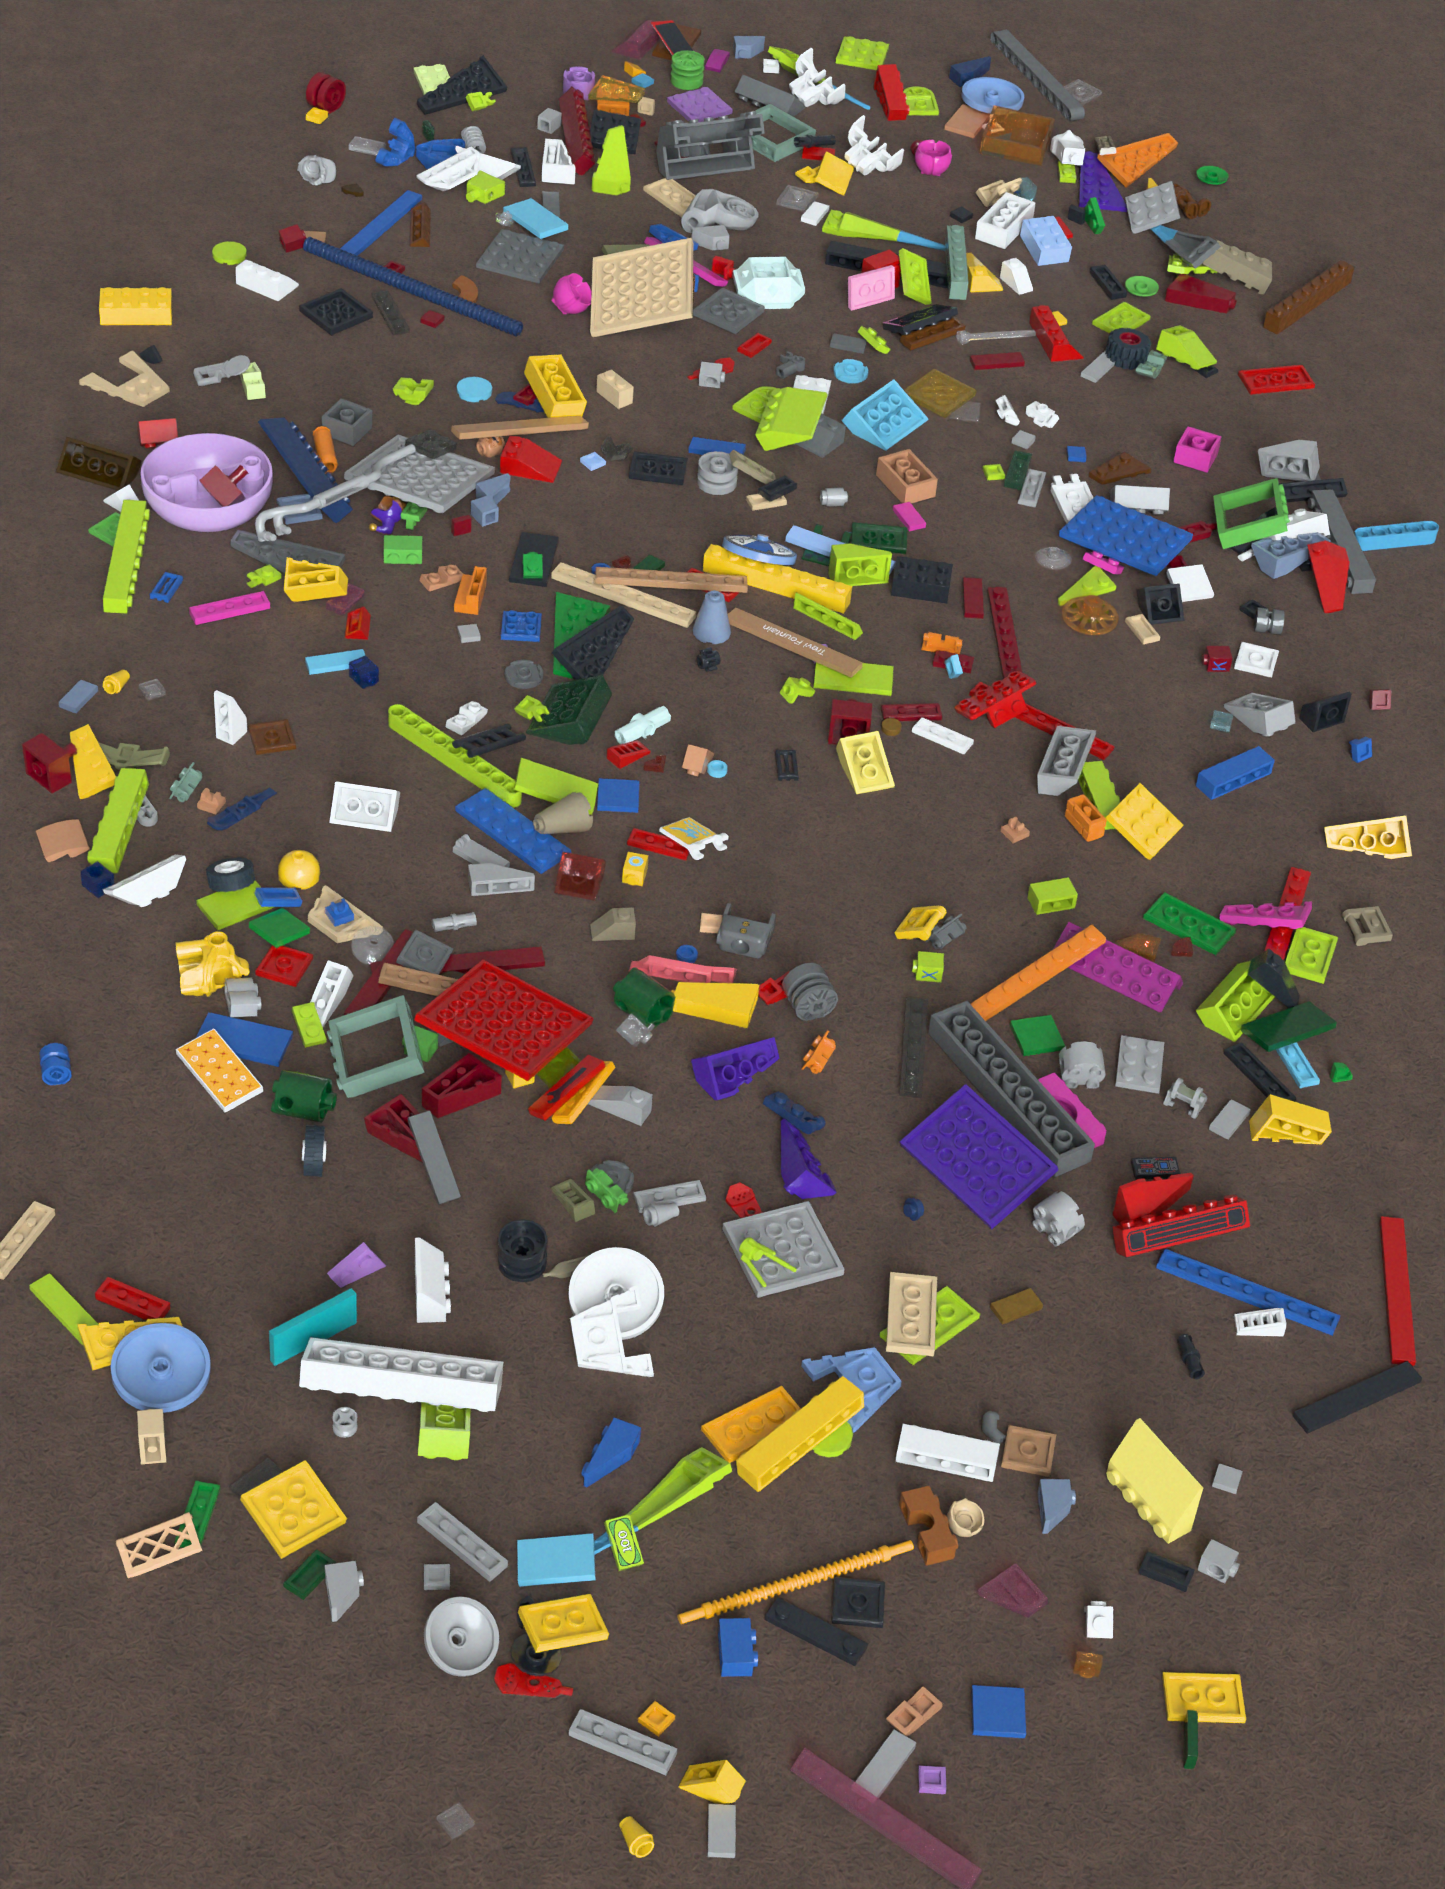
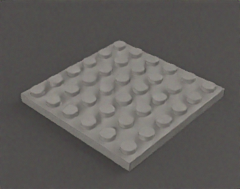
M397 435L347 470L344 474V479L350 480L361 474L367 475L371 473L374 464L379 459L407 445L413 444L416 449L415 453L384 467L381 471V477L375 482L370 483L367 488L383 492L388 496L398 497L402 501H410L420 507L433 509L437 513H444L476 488V483L485 481L494 475L495 467Z

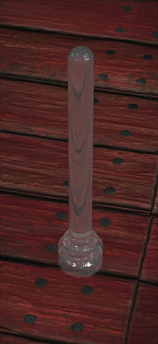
M962 330L957 331L956 340L961 345L967 344L970 340L1035 336L1036 331L1018 330L969 333Z

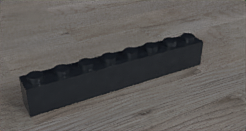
M831 241L826 252L825 264L862 271L864 258L884 251ZM926 259L929 285L948 289L946 263Z

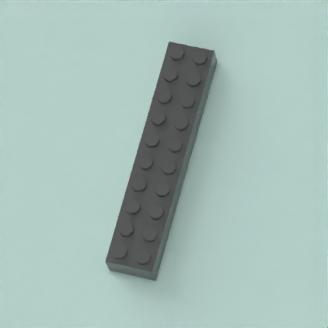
M968 1001L931 1015L928 1034L991 1106L1057 1165L1058 1171L1053 1175L1054 1177L1091 1162L1095 1143Z

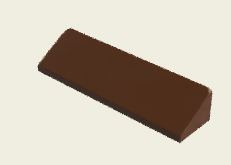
M425 202L411 208L410 247H430L431 210Z

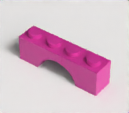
M1055 1072L1038 1079L1095 1143L1094 1148L1103 1145L1107 1131L1104 1125L1082 1104L1078 1096L1073 1094L1065 1082Z

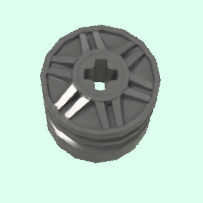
M805 963L792 969L783 980V990L791 1002L796 1015L801 1020L808 1021L825 1017L837 1004V993L829 982L826 972L819 964Z

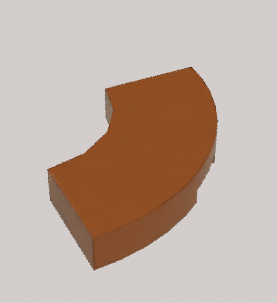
M461 275L453 282L452 288L459 291V298L461 297L476 303L478 300L476 284L469 278Z

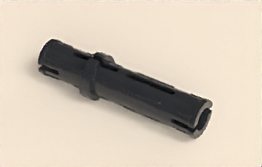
M806 135L805 137H795L794 142L799 143H794L795 147L805 146L806 148L820 145H834L836 140H831L835 139L834 135Z

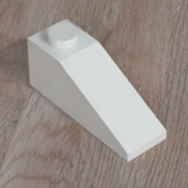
M216 690L214 692L216 738L234 745L247 732V718L233 697Z
M327 961L310 1003L314 1002L322 1027H324L345 996L353 978V974L348 967L331 961Z

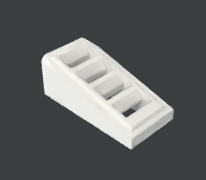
M1283 1308L1234 1314L1237 1335L1284 1336L1286 1320ZM1243 1321H1247L1248 1327H1244Z

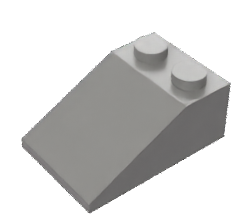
M1295 440L1258 450L1262 476L1313 481L1320 468L1316 441Z
M1250 693L1224 704L1226 710L1250 730L1260 733L1262 736H1271L1275 731L1285 730L1288 726L1295 724L1293 701Z

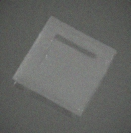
M158 679L139 684V690L147 701L166 695V690Z
M460 1803L455 1804L437 1816V1821L452 1840L475 1826V1821Z

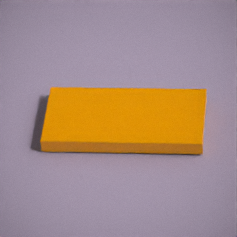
M780 1386L702 1425L701 1430L722 1457L731 1463L737 1460L742 1453L748 1452L761 1438L768 1436L774 1431L776 1426L787 1421L796 1410L801 1408L783 1386Z

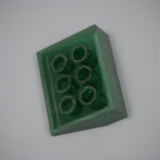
M600 675L552 684L542 702V705L546 706L550 714H541L542 722L536 721L534 717L526 733L568 745L588 742L612 696L604 676Z

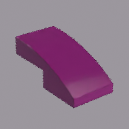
M714 49L705 65V69L720 73L723 65L727 63L730 52Z

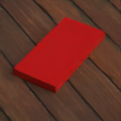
M1303 365L1241 370L1238 372V376L1250 395L1315 388V383Z

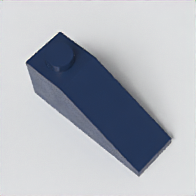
M988 56L951 65L949 78L956 85L962 87L967 81L982 77L990 70L991 57Z

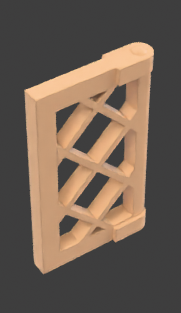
M189 1512L116 1540V1546L119 1549L128 1578L141 1575L202 1551L192 1521V1515ZM183 1523L186 1525L183 1532L171 1529ZM164 1531L158 1542L147 1538ZM169 1533L179 1536L174 1547L163 1544ZM184 1539L191 1541L192 1545L179 1549ZM139 1541L134 1551L127 1549L126 1545ZM144 1542L155 1546L149 1557L138 1553ZM160 1548L170 1551L169 1554L154 1559ZM135 1557L146 1561L138 1566H132Z

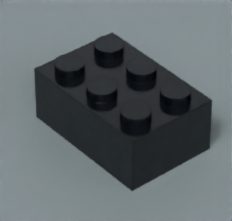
M897 556L891 596L947 604L953 564Z

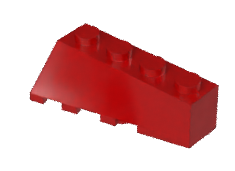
M1040 305L1032 307L1030 325L1050 361L1083 359L1084 357L1064 335L1049 306Z

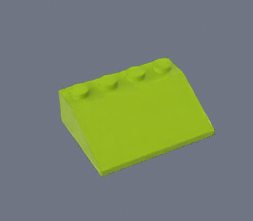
M791 387L773 390L755 434L763 449L769 451L812 439L828 394L821 391Z

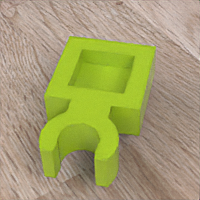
M482 92L470 93L466 96L472 111L484 109L496 102L489 99L492 92H487L484 96Z
M528 695L514 708L519 715L529 720L534 716L538 722L543 721L540 716L541 714H550L546 706Z

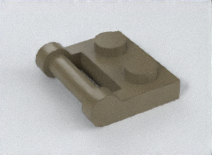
M1378 906L1348 909L1343 912L1342 917L1345 922H1348L1355 936L1354 941L1357 946H1363L1367 943L1391 941L1393 934ZM1355 919H1360L1366 933L1362 934Z

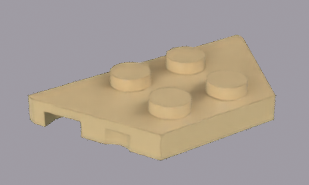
M326 885L322 888L320 898L316 899L314 908L308 914V922L336 943L383 933V926L347 900L349 908L354 913V920L334 927L325 914V907L330 906L331 902L335 904L341 902L343 897Z

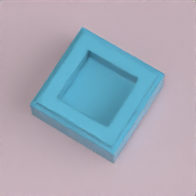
M958 654L945 660L949 678H957L963 673Z

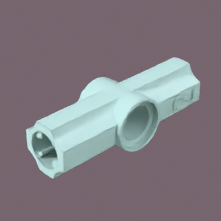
M664 706L658 707L645 715L638 713L633 716L629 724L615 731L617 742L624 744L632 742L641 736L646 738L649 734L653 735L656 728L670 721L671 715Z

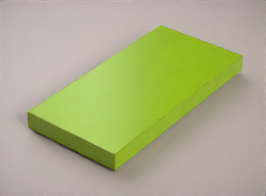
M816 662L814 688L891 696L894 666L863 663L862 669L853 677H849Z
M521 758L514 790L552 803H556L572 792H580L587 798L591 806L588 812L592 815L598 783Z
M948 1286L937 1292L935 1349L980 1318V1313ZM887 1328L880 1332V1337L885 1342L887 1338ZM899 1353L912 1365L926 1357L925 1355Z

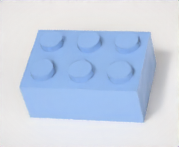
M1054 216L1023 220L1020 237L1038 266L1069 262L1072 246Z

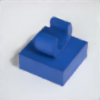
M1364 737L1349 741V744L1352 746V750H1350L1352 760L1356 763L1372 757L1371 738Z
M344 898L339 903L331 902L330 906L325 907V914L334 927L354 920V913Z

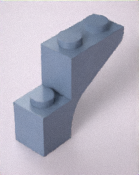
M508 473L476 483L477 499L471 501V515L482 527L498 522L499 507L497 504L510 492L511 476Z

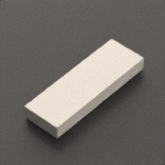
M922 717L912 728L913 733L962 754H965L974 742L969 737Z

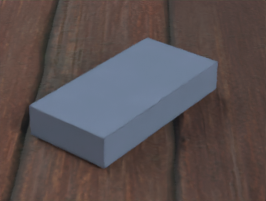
M80 680L59 701V707L77 713L98 692V686Z

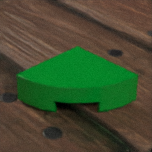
M1333 1063L1329 1076L1332 1082L1352 1080V1073L1346 1064Z

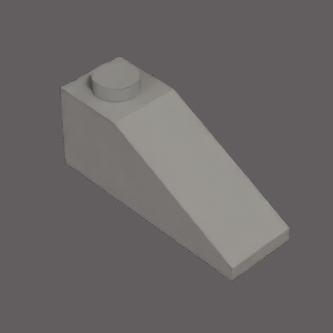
M492 863L468 865V882L471 896L534 891V873Z
M601 1086L588 1104L641 1126L651 1113L653 1094L633 1086Z

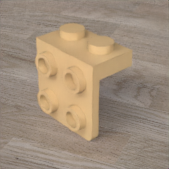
M1018 178L1008 183L999 180L979 188L976 194L984 206L989 207L994 205L1006 192L1014 194L1020 188L1019 185L1022 179Z

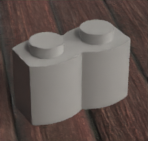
M252 977L225 978L224 993L229 1016H257V1010H261V997H257L258 986L257 983H253Z

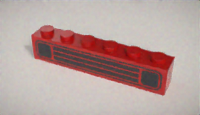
M1237 1195L1224 1196V1200H1206L1203 1202V1205L1183 1206V1210L1179 1211L1165 1210L1162 1212V1215L1158 1216L1144 1215L1141 1217V1220L1121 1221V1225L1113 1226L1116 1252L1124 1257H1130L1250 1227L1247 1200L1241 1199Z

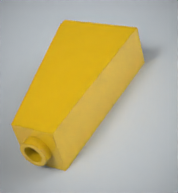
M678 982L676 990L671 991L676 997L673 1011L748 1028L758 1000L759 985Z

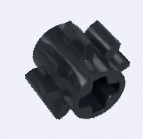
M712 647L700 650V655H697L699 668L705 669L706 672L718 669L716 665H719L721 662L719 653L716 650L712 651Z

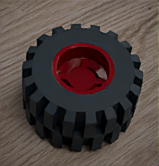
M1115 329L1110 332L1105 349L1106 357L1111 358V362L1115 361L1116 367L1129 370L1136 369L1140 363L1144 364L1147 361L1151 340L1143 332L1135 329Z

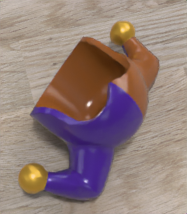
M384 496L378 507L373 509L370 514L382 523L383 526L371 523L369 530L377 531L384 535L392 534L394 526L401 520V512L407 504L398 497Z

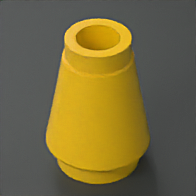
M121 670L106 676L103 681L104 690L109 694L119 693L129 680V673L126 670Z
M631 1816L624 1818L620 1822L619 1827L630 1853L639 1858L648 1855L654 1848L653 1836Z

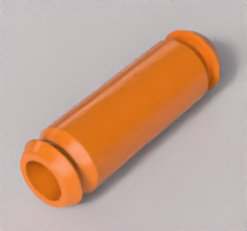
M319 426L313 431L316 453L321 458L319 462L322 461L329 469L327 473H332L337 469L338 463L331 431L325 426Z

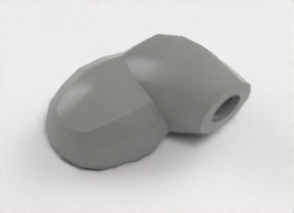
M702 189L686 209L681 223L683 229L689 233H692V228L713 226L715 224L725 225L726 229L747 230L756 223L758 212L750 203L735 195L723 193L715 189Z

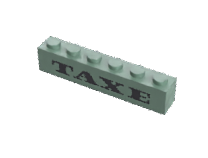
M947 225L945 253L949 299L966 300L969 282L964 227Z

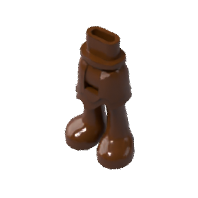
M1173 183L1178 206L1187 218L1202 217L1209 212L1211 202L1207 198H1202L1197 202L1187 189Z

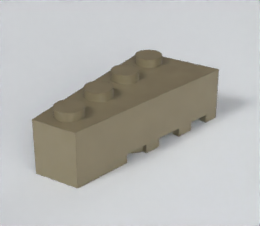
M1217 240L1221 247L1202 264L1221 274L1225 272L1230 279L1234 281L1239 279L1246 283L1245 287L1249 289L1254 287L1259 290V294L1264 295L1272 281V262Z

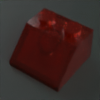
M562 852L554 893L596 901L607 861Z

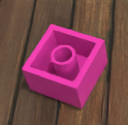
M1187 427L1177 444L1174 463L1208 473L1218 455L1222 436Z

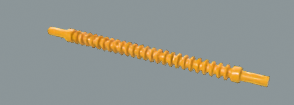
M911 1540L890 1547L884 1545L879 1547L878 1550L872 1549V1553L866 1551L865 1555L860 1553L858 1557L853 1555L852 1559L847 1557L845 1561L840 1559L839 1563L836 1561L832 1565L828 1563L825 1568L821 1565L819 1570L813 1568V1572L807 1570L806 1574L800 1572L799 1576L794 1574L793 1578L787 1576L786 1580L783 1578L779 1582L775 1580L772 1585L768 1582L766 1587L760 1585L759 1589L754 1587L753 1591L747 1589L746 1593L743 1591L739 1595L734 1593L732 1598L728 1595L726 1600L720 1598L719 1602L713 1600L712 1604L710 1602L703 1603L700 1608L678 1614V1621L680 1624H684L703 1617L709 1619L714 1617L715 1613L717 1615H720L721 1611L727 1613V1609L733 1611L734 1607L740 1609L741 1605L746 1607L748 1602L753 1605L755 1600L760 1602L761 1598L767 1600L768 1596L773 1598L774 1594L780 1596L781 1592L784 1594L788 1590L793 1592L795 1587L798 1590L801 1589V1585L807 1587L808 1583L814 1585V1581L820 1583L821 1579L826 1581L828 1577L833 1579L834 1575L837 1577L841 1573L845 1575L848 1570L852 1573L854 1568L860 1570V1566L866 1568L867 1564L873 1566L874 1562L879 1564L880 1560L882 1562L889 1561L892 1556L913 1550L914 1546Z

